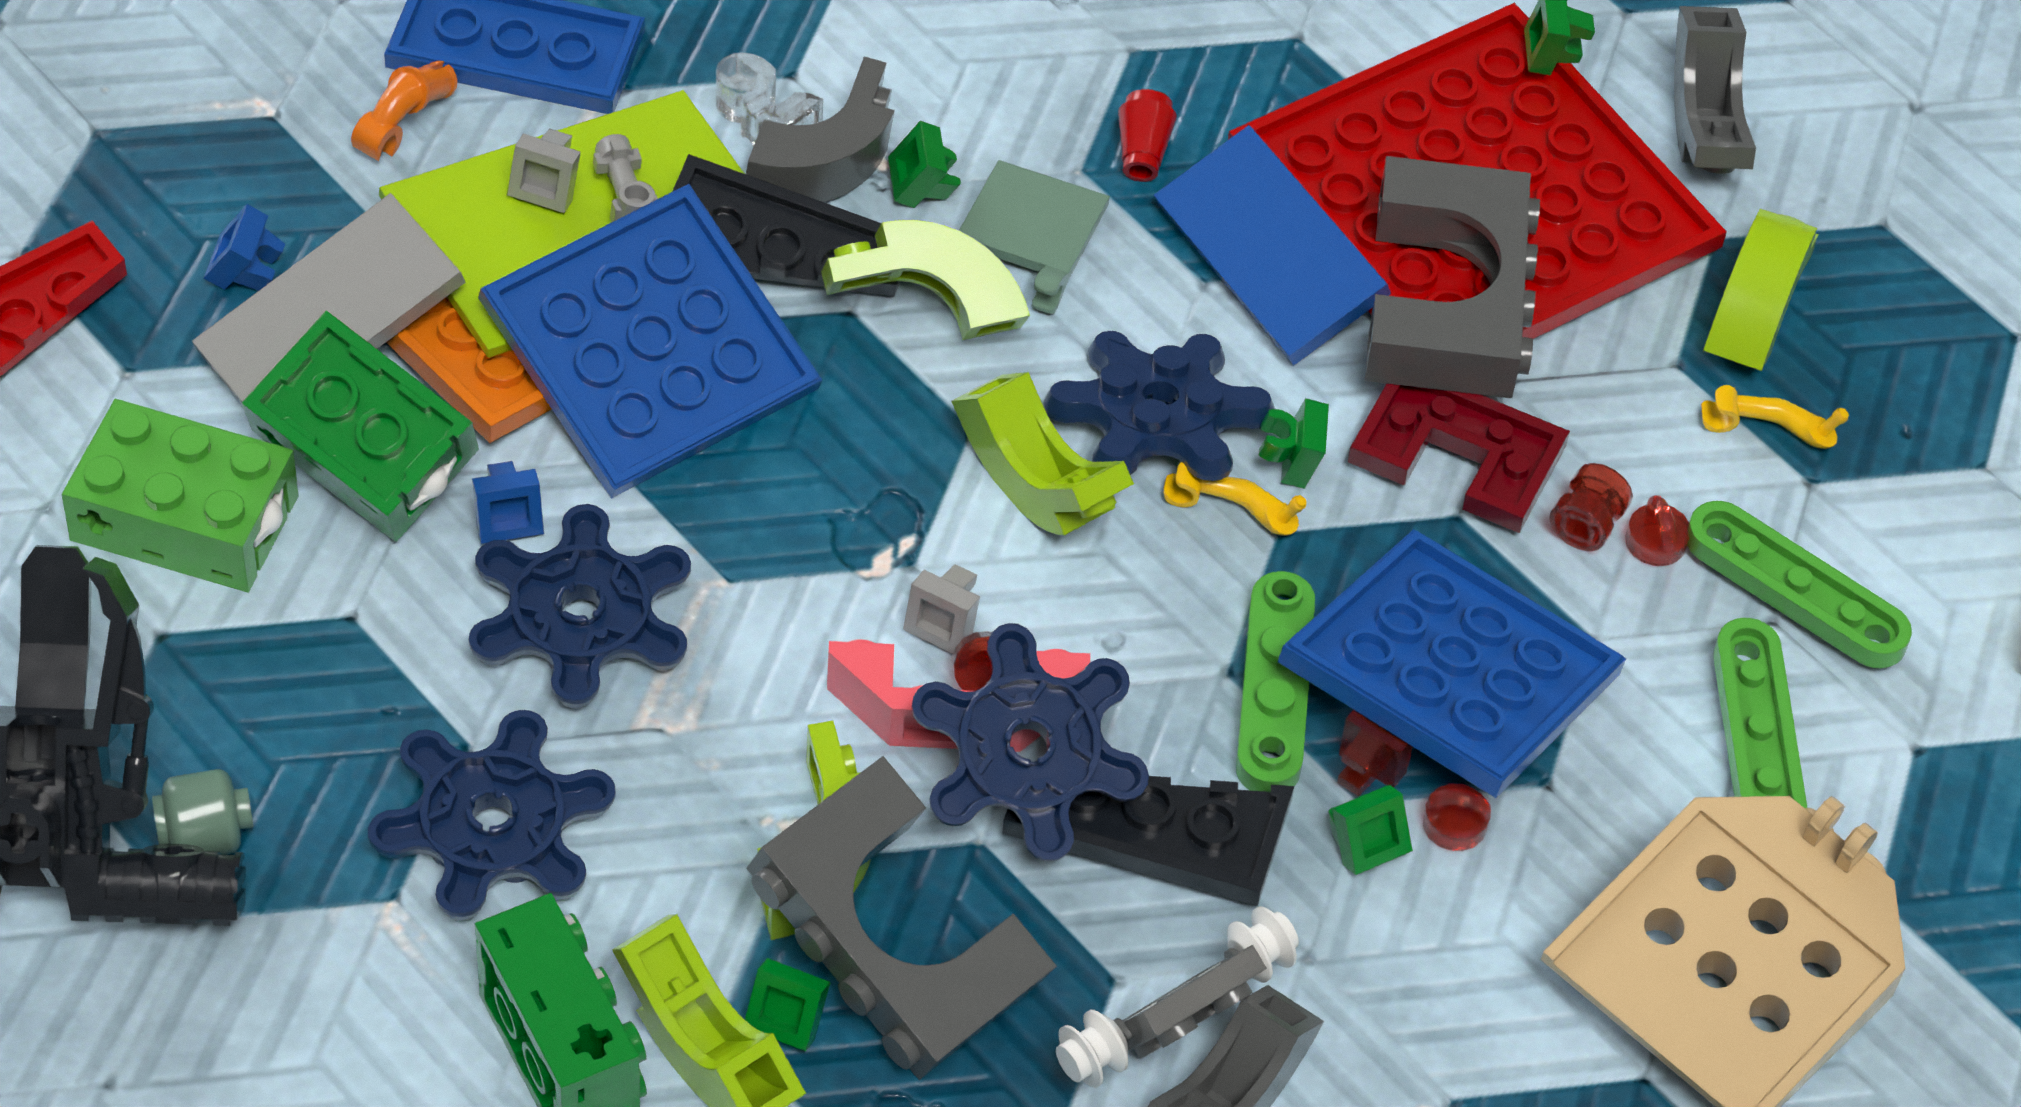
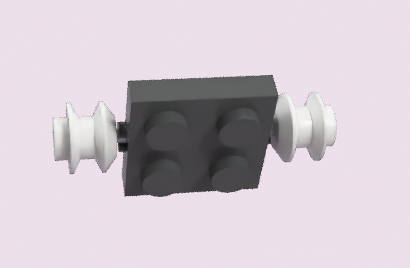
M1259 906L1252 911V927L1249 928L1239 921L1229 924L1227 929L1228 950L1224 952V960L1206 968L1124 1020L1120 1018L1112 1020L1095 1010H1089L1084 1014L1083 1022L1085 1029L1079 1032L1072 1026L1064 1025L1059 1029L1060 1045L1056 1047V1055L1062 1069L1073 1081H1083L1087 1085L1097 1088L1103 1083L1102 1068L1108 1065L1116 1072H1123L1127 1069L1129 1050L1134 1048L1141 1059L1160 1047L1164 1048L1198 1027V1023L1213 1014H1218L1253 993L1246 981L1253 978L1258 982L1265 983L1272 978V962L1275 961L1285 968H1290L1296 963L1297 954L1295 948L1299 944V939L1292 923L1282 913H1273L1269 909Z

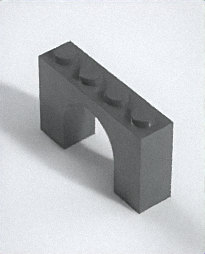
M1386 156L1379 193L1375 241L1431 247L1454 252L1474 263L1484 273L1490 283V287L1477 296L1455 302H1438L1375 294L1368 332L1364 381L1505 398L1513 397L1517 375L1529 374L1533 351V338L1522 337L1523 327H1531L1535 307V291L1525 290V280L1533 281L1538 253L1537 244L1527 243L1528 234H1536L1540 211V199L1530 198L1531 173Z
M882 756L762 846L746 869L752 875L751 882L760 899L772 909L779 908L793 925L796 940L805 954L815 962H823L839 982V992L845 1003L858 1015H866L882 1034V1043L890 1058L901 1068L910 1069L920 1080L1037 987L1057 966L1014 913L956 958L935 965H915L900 961L882 951L871 941L863 930L854 907L853 888L857 871L864 863L908 831L926 809L887 759Z

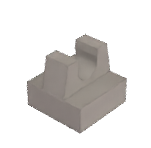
M550 128L541 139L523 133L515 145L507 195L565 213L573 200L580 151L570 148L572 135Z
M956 564L942 577L923 570L911 584L903 630L959 657L971 643L980 596L970 592V590L976 584L977 574Z

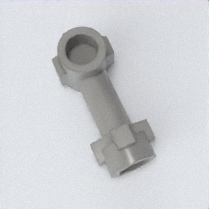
M612 134L602 138L596 144L593 157L596 174L607 173L617 195V199L612 200L611 222L658 199L654 189L649 184L637 181L633 170L641 169V155L638 148L632 149L629 139L621 134Z

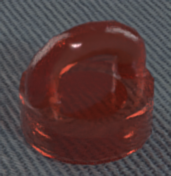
M1653 495L1648 499L1646 505L1639 507L1632 514L1625 535L1626 545L1632 555L1641 562L1653 566H1667L1676 563L1684 556L1687 549L1689 522L1683 513L1669 506L1662 496Z
M975 632L963 638L955 647L951 656L952 672L962 690L976 691L984 687L990 680L992 664L987 653V642L992 632Z
M1464 784L1441 786L1428 797L1423 814V828L1427 836L1435 844L1445 849L1464 851L1474 848L1483 841L1488 830L1491 818V805L1481 793L1472 787Z

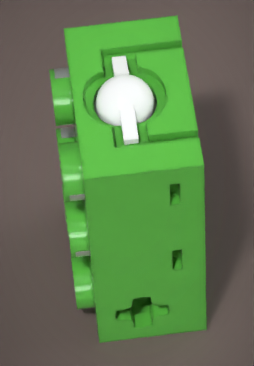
M116 398L61 494L70 541L247 593L250 592L258 576L257 570H261L288 518L287 512H291L299 497L293 449Z

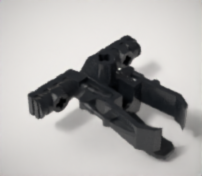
M36 545L21 566L20 650L15 706H0V894L3 885L64 887L71 921H89V915L105 916L106 922H123V918L126 916L140 917V923L195 925L196 921L201 919H212L215 926H230L231 920L238 919L246 902V888H242V884L246 879V866H242L245 858L244 852H235V855H221L220 851H204L199 846L188 844H158L147 846L143 849L129 848L128 852L115 851L114 848H110V823L136 818L148 804L146 786L149 761L148 756L145 755L148 719L153 713L154 703L146 694L145 665L141 638L137 629L140 605L117 564L96 556L88 562L78 546ZM92 581L98 589L102 612L110 620L97 706L96 709H85L91 634ZM121 724H134L131 753L127 754L125 759L123 782L111 780L108 746L120 733Z

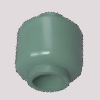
M215 769L172 776L164 782L162 795L152 796L159 844H188L199 846L204 851H220L221 855H228L236 852L240 846V829L253 827L248 788L234 790L232 779L224 770Z

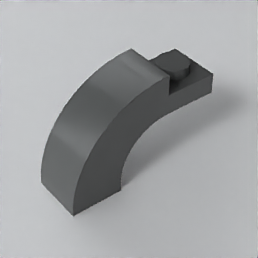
M1679 6L1674 66V105L1681 160L1685 163H1693L1694 167H1701L1708 172L1717 174L1730 173L1735 169H1753L1756 146L1745 118L1742 94L1743 57L1747 32L1737 8Z
M864 56L846 104L829 119L809 125H787L764 119L748 160L746 175L821 202L830 201L845 195L865 182L876 171L887 152L895 110L888 108L892 89L882 87L887 63Z
M1266 985L1240 1001L1225 1031L1198 1068L1182 1083L1150 1101L1148 1107H1271L1303 1060L1324 1021L1271 986Z

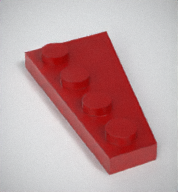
M93 220L0 266V377L127 275L124 257Z

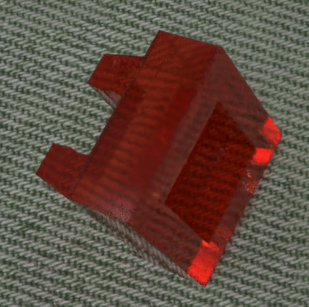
M1353 710L1345 720L1339 755L1342 757L1341 761L1347 764V766L1338 775L1337 783L1358 797L1376 779L1386 786L1390 784L1392 787H1395L1407 773L1413 746Z

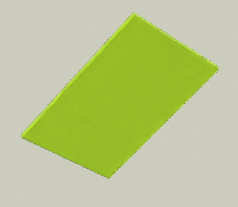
M684 90L556 130L572 135L570 148L580 151L573 200L565 213L507 195L516 144L379 187V197L381 200L391 193L461 272L466 283L448 295L447 298L488 358L510 351L512 348L478 299L480 288L611 223L612 200L617 199L613 184L610 183L608 174H596L593 165L595 147L602 138L612 134H621L629 139L632 149L638 148L642 160L641 169L633 170L637 181L649 184L654 189L658 199L673 191L688 154L745 174Z

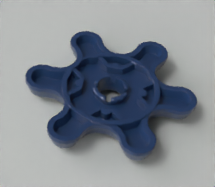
M1117 331L1101 332L1096 336L1088 349V361L1090 365L1100 372V378L1091 381H1059L1050 388L1043 402L1049 418L1062 423H1088L1098 427L1104 433L1105 437L1101 439L1092 454V462L1124 461L1131 475L1137 470L1139 464L1148 457L1156 455L1171 456L1180 460L1187 467L1189 473L1199 479L1208 481L1221 480L1229 476L1233 468V458L1230 450L1218 435L1230 428L1260 429L1261 423L1268 411L1275 409L1271 396L1266 390L1254 386H1231L1220 382L1214 377L1223 369L1225 355L1219 340L1212 335L1196 334L1191 336L1182 347L1166 345L1159 347L1153 354L1137 349L1125 335Z
M590 504L577 505L570 508L564 514L562 520V539L556 547L547 552L530 553L506 540H493L485 543L475 555L476 569L488 584L508 593L510 601L508 607L501 614L482 620L473 626L468 639L470 649L482 663L490 666L501 665L522 655H535L544 658L553 669L551 687L558 700L569 708H583L597 695L600 688L599 671L608 662L620 658H631L641 661L653 669L668 671L675 668L684 658L687 651V638L684 632L677 626L665 623L657 618L652 611L651 605L656 598L675 591L683 585L691 572L689 555L683 549L672 545L658 546L639 556H626L618 553L611 548L607 540L610 529L608 515L603 509ZM579 599L594 603L598 607L593 611L592 618L589 620L586 615H573L566 610L563 611V609L570 602Z
M1007 623L998 626L991 633L987 642V653L992 664V675L984 687L976 691L963 692L954 689L946 683L935 681L924 684L913 696L911 709L916 721L928 730L938 731L949 736L956 743L959 750V764L956 770L948 777L938 781L931 791L929 798L930 810L941 823L949 826H962L970 822L985 807H1006L1015 812L1020 818L1024 829V843L1033 857L1041 861L1054 862L1068 854L1074 842V832L1069 821L1068 811L1070 804L1077 796L1085 792L1096 791L1118 801L1135 800L1146 789L1149 773L1147 766L1141 758L1132 753L1121 752L1112 748L1104 740L1101 732L1103 714L1112 706L1120 703L1128 693L1130 681L1124 666L1115 660L1101 658L1090 662L1082 672L1074 677L1065 679L1054 677L1045 672L1039 664L1037 643L1033 634L1022 625ZM1023 729H1032L1038 732L1047 744L1046 754L1034 762H1031V759L1021 757L1015 752L1013 747H1010L1011 736L1014 733Z
M518 710L506 715L499 724L498 734L494 742L487 748L476 752H465L456 749L437 731L428 729L418 730L409 734L402 741L400 756L405 767L423 782V794L410 807L386 810L377 814L368 826V840L371 846L383 857L399 859L409 855L425 854L432 856L438 864L444 866L445 870L436 887L435 896L438 906L447 916L454 920L465 921L476 916L486 902L488 889L500 880L519 883L528 879L541 887L546 894L552 893L555 899H569L583 886L586 879V867L580 856L570 851L564 845L561 838L562 830L573 822L602 816L613 804L616 797L615 783L605 772L596 769H587L568 775L556 774L546 769L540 761L539 754L547 740L548 727L545 720L539 714L530 710ZM490 807L506 810L512 817L500 825L490 826L489 831L483 830V825L475 819L480 811Z

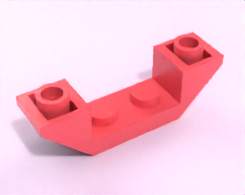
M863 639L849 642L829 641L827 690L889 746L958 749L956 743L949 736L924 728L914 718L911 709L913 696L923 685L912 688L893 687L894 644L874 643ZM1063 649L1037 651L1039 664L1045 672L1058 678L1074 677L1082 672L1090 663V653H1071ZM1032 729L1017 731L1011 736L1010 747H1013L1015 752H1021L1041 735Z

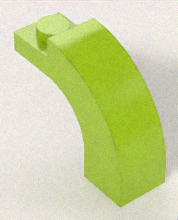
M1029 372L1002 374L951 401L974 451L993 481L1024 516L1048 532L1066 535L1115 509L1117 502L1114 494L1134 484L1124 461L1091 462L1079 456L1068 446L1049 419Z

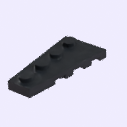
M688 154L673 188V191L690 184L754 279L825 288L821 271L827 259L835 257L834 250L836 248L864 241L870 243L871 249L878 248L875 234L881 225L880 222ZM901 281L887 282L849 291L895 297Z
M1149 776L1146 789L1135 800L1124 802L1114 800L1096 791L1085 792L1072 801L1068 811L1069 821L1074 832V842L1069 853L1258 906L1292 802L1294 786L1271 784L1270 792L1238 790V782L1210 780L1209 787L1171 785V777ZM1007 808L1003 819L1002 834L1024 840V829L1020 818L1015 812Z

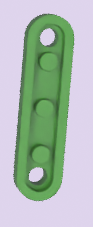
M1710 501L1694 510L1686 532V543L1696 558L1865 666L1887 668L1902 660L1912 636V628L1908 618L1901 610L1732 503ZM1715 539H1719V540L1723 541L1724 543H1719V542L1716 541Z
M1277 571L1262 576L1253 586L1251 594L1236 755V774L1242 785L1252 791L1270 792L1271 784L1295 787L1299 781L1302 769L1309 681L1278 663V659L1283 645L1314 618L1315 594L1311 585L1304 578L1291 572ZM1277 597H1286L1289 600H1282ZM1262 752L1277 753L1280 757L1268 758Z
M1754 618L1731 620L1721 628L1713 651V660L1734 797L1790 796L1802 807L1807 808L1780 638L1772 627ZM1744 655L1751 659L1743 661L1737 656Z

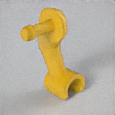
M1723 385L1715 391L1716 402L1705 400L1701 403L1703 424L1711 432L1722 433L1733 430L1739 424V416L1756 418L1778 424L1805 443L1821 449L1831 448L1837 443L1835 428L1840 424H1844L1849 417L1846 409L1837 408L1826 420L1785 399L1737 395L1736 389L1731 385Z
M1182 462L1179 463L1176 474L1170 473L1167 475L1163 491L1166 502L1177 507L1186 508L1197 504L1200 493L1230 500L1245 507L1271 533L1281 536H1288L1297 531L1299 520L1296 514L1301 512L1307 504L1303 496L1297 495L1287 505L1247 479L1229 476L1215 481L1199 479L1189 473L1187 467Z

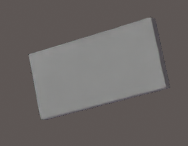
M390 193L193 339L192 343L242 403L326 310L378 349L466 282L459 269Z

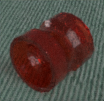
M1589 463L1584 464L1578 469L1570 481L1569 493L1564 494L1558 499L1550 512L1549 521L1556 535L1566 544L1579 550L1595 551L1604 546L1612 534L1614 528L1613 521H1617L1625 514L1632 503L1633 493L1627 480L1616 470L1603 464Z

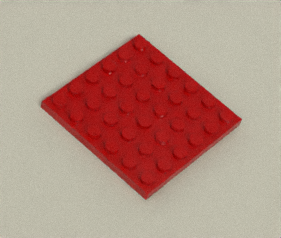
M1515 2L1229 131L1228 134L1229 140L1250 125L1385 280L1391 292L1389 296L1438 302L1462 301L1482 293L1490 287V283L1484 273L1474 263L1454 252L1431 247L1375 241L1379 193L1386 156L1531 173L1530 198L1540 199V211L1536 234H1528L1527 237L1528 244L1538 245L1533 281L1525 280V290L1535 291L1531 327H1523L1522 337L1534 339L1722 248L1727 233L1720 223L1571 63H1557L1551 75L1528 72L1524 28L1529 17ZM1373 308L1368 311L1371 315Z

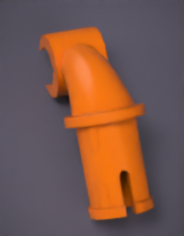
M439 60L419 68L403 66L393 71L388 80V87L376 103L374 111L364 114L355 125L351 137L352 146L379 161L382 151L393 156L399 148L403 136L402 128L397 124L405 115L420 112L427 106L428 102L445 99L454 94L457 88V76L452 66L448 64L443 67L444 61Z

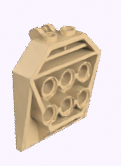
M1790 796L1695 797L1543 951L1541 961L1715 1107H1782L1894 995L1905 971L1895 881L1886 874L1880 861L1867 852L1877 838L1878 832L1867 823H1863L1853 829L1846 840H1843L1834 832L1833 826L1840 819L1845 806L1832 796L1824 801L1817 811L1812 808L1802 807ZM1706 877L1716 879L1724 885L1726 890H1709L1698 879ZM1750 921H1767L1777 929L1778 933H1761L1752 926ZM1652 930L1664 931L1674 939L1675 943L1668 945L1658 944L1651 940L1646 932ZM1817 963L1825 967L1831 976L1825 978L1815 977L1807 972L1803 964ZM1703 973L1716 974L1725 981L1727 987H1710L1703 983L1698 975ZM1751 1017H1767L1778 1025L1780 1031H1763L1755 1026L1751 1021Z

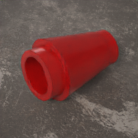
M1151 89L1133 91L1128 94L1125 103L1119 107L1118 117L1123 173L1131 180L1147 182L1154 180L1158 176L1159 167L1161 166L1177 120V114L1172 108V100L1162 92Z

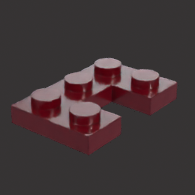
M1386 384L1350 447L1348 463L1405 486L1428 443L1439 446L1482 464L1465 494L1462 510L1520 533L1566 448L1570 431L1483 395Z

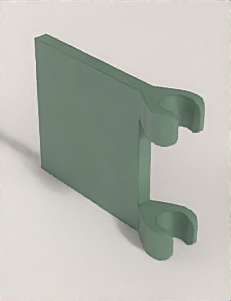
M998 160L959 231L980 242L999 259L1038 271L1039 273L1034 283V289L1037 292L1032 300L1031 307L1045 313L1054 314L1071 274L1109 205L1110 196Z

